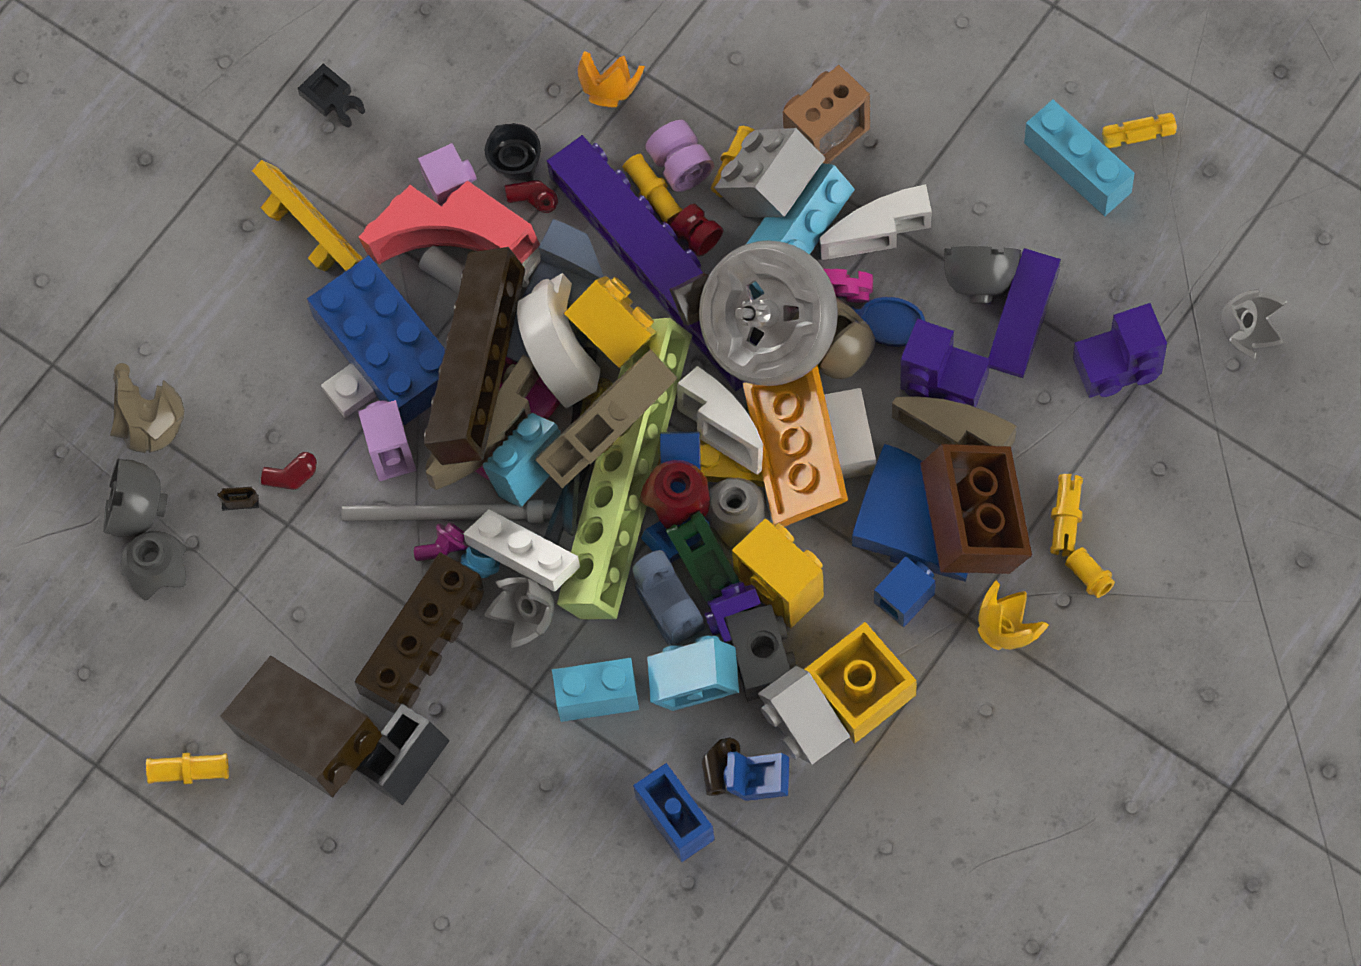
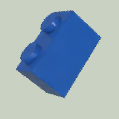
M667 763L633 785L636 800L681 862L715 840L713 826Z

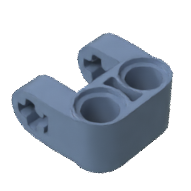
M662 550L651 552L635 563L633 566L636 582L634 584L635 589L668 646L676 645L705 629L701 613L689 597Z

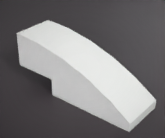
M926 184L903 189L878 198L856 209L837 222L820 237L821 260L897 248L898 233L931 228L932 211Z
M697 366L677 383V410L697 422V432H700V439L758 475L762 471L763 443L756 426L733 394L714 377Z

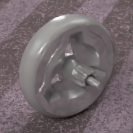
M770 240L748 243L726 255L707 278L699 307L701 332L713 358L732 376L744 382L760 386H777L795 381L816 367L830 348L836 332L838 318L835 291L821 265L810 254L794 245ZM756 281L764 291V294L754 300L749 285ZM799 311V319L791 320ZM754 327L764 332V336L757 346L750 342Z

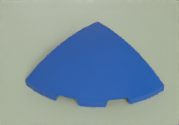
M884 444L852 533V546L890 556V562L897 564L906 556L913 563L917 561L923 563L934 574L966 582L968 573H944L940 571L920 464L922 461L908 452Z

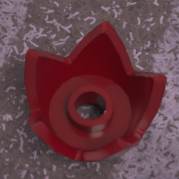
M670 460L663 462L653 468L650 476L644 483L640 502L645 506L655 509L660 522L666 529L674 524L678 527L690 515L699 510L703 516L708 514L710 505L708 479L698 467L687 461ZM674 482H680L684 485L685 490L681 493H676L672 491L670 485Z

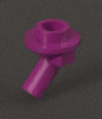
M451 522L446 526L440 523L437 524V540L435 543L415 546L414 557L416 561L435 559L439 552L447 556L450 552L467 550L469 545L464 541V531Z

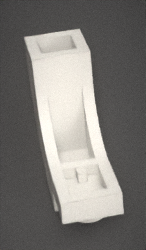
M561 273L551 280L544 279L533 288L531 294L518 301L517 319L524 346L536 371L553 395L565 408H568L597 390L601 369L581 347L571 329L568 317L564 314L567 310L572 283Z

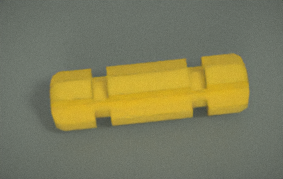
M1169 112L1158 115V119L1150 116L1122 122L1123 126L1121 127L1118 124L1105 126L1102 130V138L1107 148L1121 146V142L1124 141L1126 144L1155 139L1157 134H1160L1161 137L1174 135L1177 130V123L1173 113Z

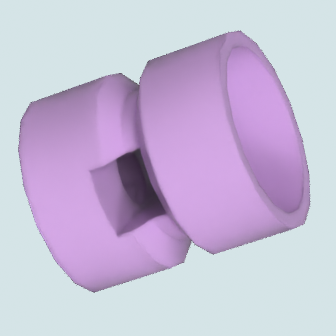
M675 120L662 126L651 135L645 145L655 164L659 167H665L662 174L676 192H683L700 184L710 175L714 168L713 160L705 148L697 144L698 139L684 120Z

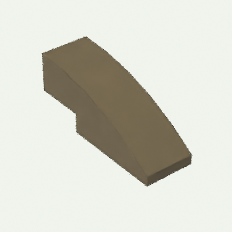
M896 397L892 402L893 419L938 446L941 444L1012 446L1015 442L1016 425L995 414L971 405L928 397Z

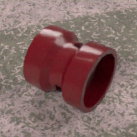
M695 203L685 207L671 224V228L677 238L686 240L689 243V249L699 257L704 256L713 249L724 232L723 228L716 221L708 220L705 217V211Z

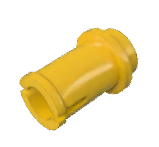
M1084 547L1075 550L1067 558L1065 565L1087 586L1086 592L1089 595L1094 594L1097 598H1100L1114 586L1115 581L1112 579V572L1109 570L1104 571L1087 553Z

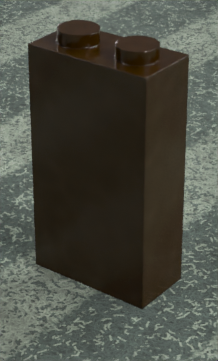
M271 655L220 715L236 736L332 798L349 781L352 773L365 757L374 750L376 744L383 736L367 715Z

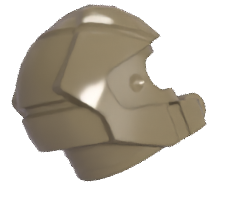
M836 297L838 308L836 332L830 348L819 362L818 367L821 373L831 378L846 379L865 365L874 349L875 337L867 322L851 307ZM799 311L791 320L799 319Z
M125 363L117 364L113 374V380L115 381L114 420L110 436L123 438L127 448L136 452L145 453L148 451L151 453L162 450L175 439L184 419L185 409L181 397L171 385L163 380L162 386H156L154 399H144L139 394V387L133 385L129 378V366Z

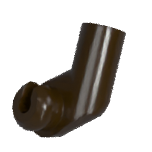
M734 738L720 739L702 758L705 788L708 796H717L726 792L723 773L727 766L728 753L741 752L740 744Z

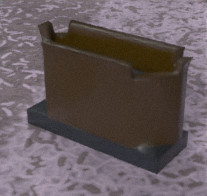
M252 486L222 488V491L217 493L222 503V511L259 508V495Z

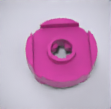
M824 269L833 285L836 297H847L846 301L854 303L869 302L870 293L873 292L872 274L858 271L857 279L850 278L846 269Z

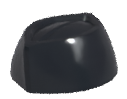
M512 123L495 126L484 148L485 157L489 165L507 178L533 181L541 154V145L537 134L531 128L522 124Z

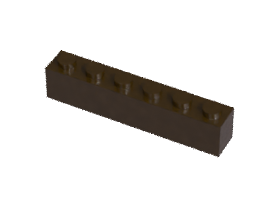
M509 247L468 253L465 268L461 273L458 298L454 303L453 320L450 332H448L446 337V350L443 362L439 367V380L436 392L431 402L432 410L428 427L424 431V445L441 465L484 459L526 270Z

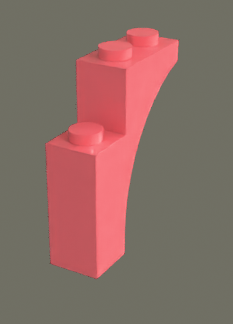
M468 180L458 190L451 193L442 206L409 185L391 201L390 205L374 221L365 227L364 232L358 237L367 255L377 264H381L402 253L433 245L461 247L475 251L509 247L522 264L540 245L530 223Z

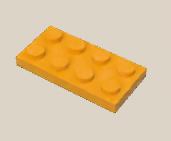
M818 365L805 376L782 385L760 386L744 382L743 388L749 416L756 426L763 443L762 475L773 525L781 524L785 527L847 502L848 497Z

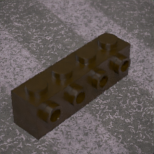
M439 552L354 682L359 694L395 714L401 704L411 708L420 694L421 688L419 685L425 676H431L437 670L442 659L440 653L448 642L453 643L459 636L463 627L461 621L469 610L474 611L480 604L484 595L480 574Z

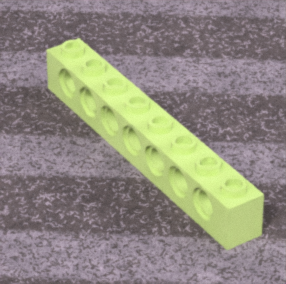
M671 318L652 319L654 323L651 327L656 333L620 369L618 379L651 349L675 374L677 379L619 438L596 458L571 553L578 556L580 568L562 584L557 605L579 619H617L647 507L640 502L641 491L653 468L658 466L660 458V433L667 432L677 394V383L681 379L692 334Z

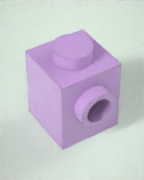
M453 143L418 158L422 175L436 203L440 206L447 201L451 193L458 190L467 180L471 183L477 180L469 160L461 161Z

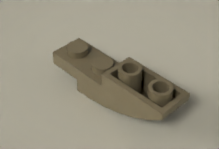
M650 349L599 396L591 407L545 448L535 460L563 488L589 463L591 464L672 385L677 377Z
M522 355L516 365L511 364L503 375V385L498 392L484 459L441 465L435 456L431 454L425 466V470H427L425 473L430 487L438 490L476 471L483 466V463L488 462V458L492 457L493 452L503 445V441L508 440L509 435H513V430L518 429V425L523 419L528 418V414H531L529 401L525 398L540 377L529 357Z

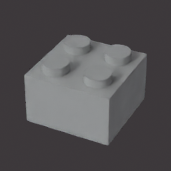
M797 128L755 130L744 138L741 144L742 149L736 158L723 168L721 179L714 189L743 217H785L821 166L825 157Z

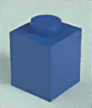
M905 556L874 589V603L902 627H905L935 595V576L926 565L919 561L913 563Z

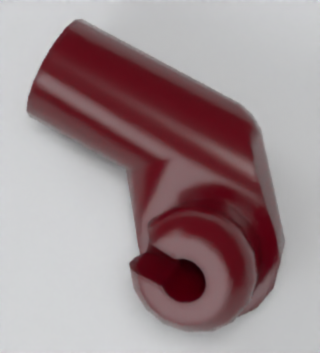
M539 180L505 185L508 204L527 201L543 213L552 212L558 205L557 194Z
M302 452L284 469L264 466L261 475V485L291 490L299 489L316 472V457L310 452Z

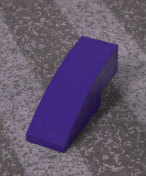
M1026 248L1023 249L988 357L990 359L989 368L1024 378L1059 275L1061 259Z

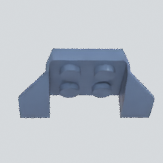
M553 219L538 247L541 261L522 298L531 294L533 288L544 279L551 280L563 273L572 283L567 303L568 309L595 280L604 277L588 234ZM516 311L506 357L518 363L522 355L527 357L529 355L520 334ZM568 318L577 341L584 348L589 338Z

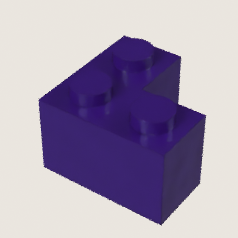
M1151 303L1114 314L1111 331L1074 343L1073 360L1089 398L1097 395L1101 397L1112 396L1118 393L1124 386L1133 383L1145 385L1156 380L1162 374L1167 341Z
M917 319L901 357L900 389L904 390L910 397L945 399L976 407L989 375L990 359L953 347V330Z

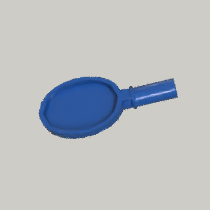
M880 297L870 300L862 309H856L854 306L851 307L870 326L875 342L886 346H906L916 320L925 321L922 311L909 301L895 297Z

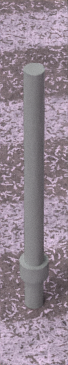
M528 500L527 504H524L522 507L515 504L342 505L341 515L342 521L478 520L490 509L507 519H527L528 523H544L545 519H551L557 503L545 504L544 500Z

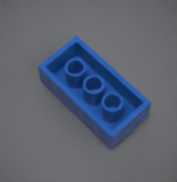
M369 255L307 298L313 318L349 363H353L372 387L377 398L380 401L387 402L396 400L403 425H406L431 407L432 398L435 395L439 380V367L443 362L446 349Z

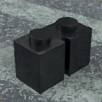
M401 704L381 732L399 750V753L395 756L378 741L374 750L365 757L356 768V771L376 789L399 804L404 805L450 740L429 720Z

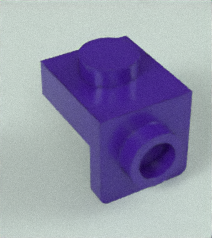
M744 582L732 584L721 590L723 596L708 601L711 611L704 615L712 636L720 634L723 642L732 640L724 618L761 604L756 589L752 584L746 587Z

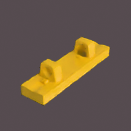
M263 160L256 165L252 172L272 192L260 208L268 217L279 221L290 211L319 242V245L308 257L316 268L327 271L337 261L347 271L364 259L278 167Z

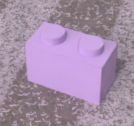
M396 400L391 402L376 401L369 404L366 409L358 411L368 450L379 481L417 471Z

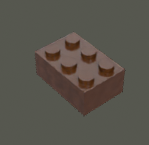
M941 444L920 463L941 572L1010 574L1032 556L1011 446Z

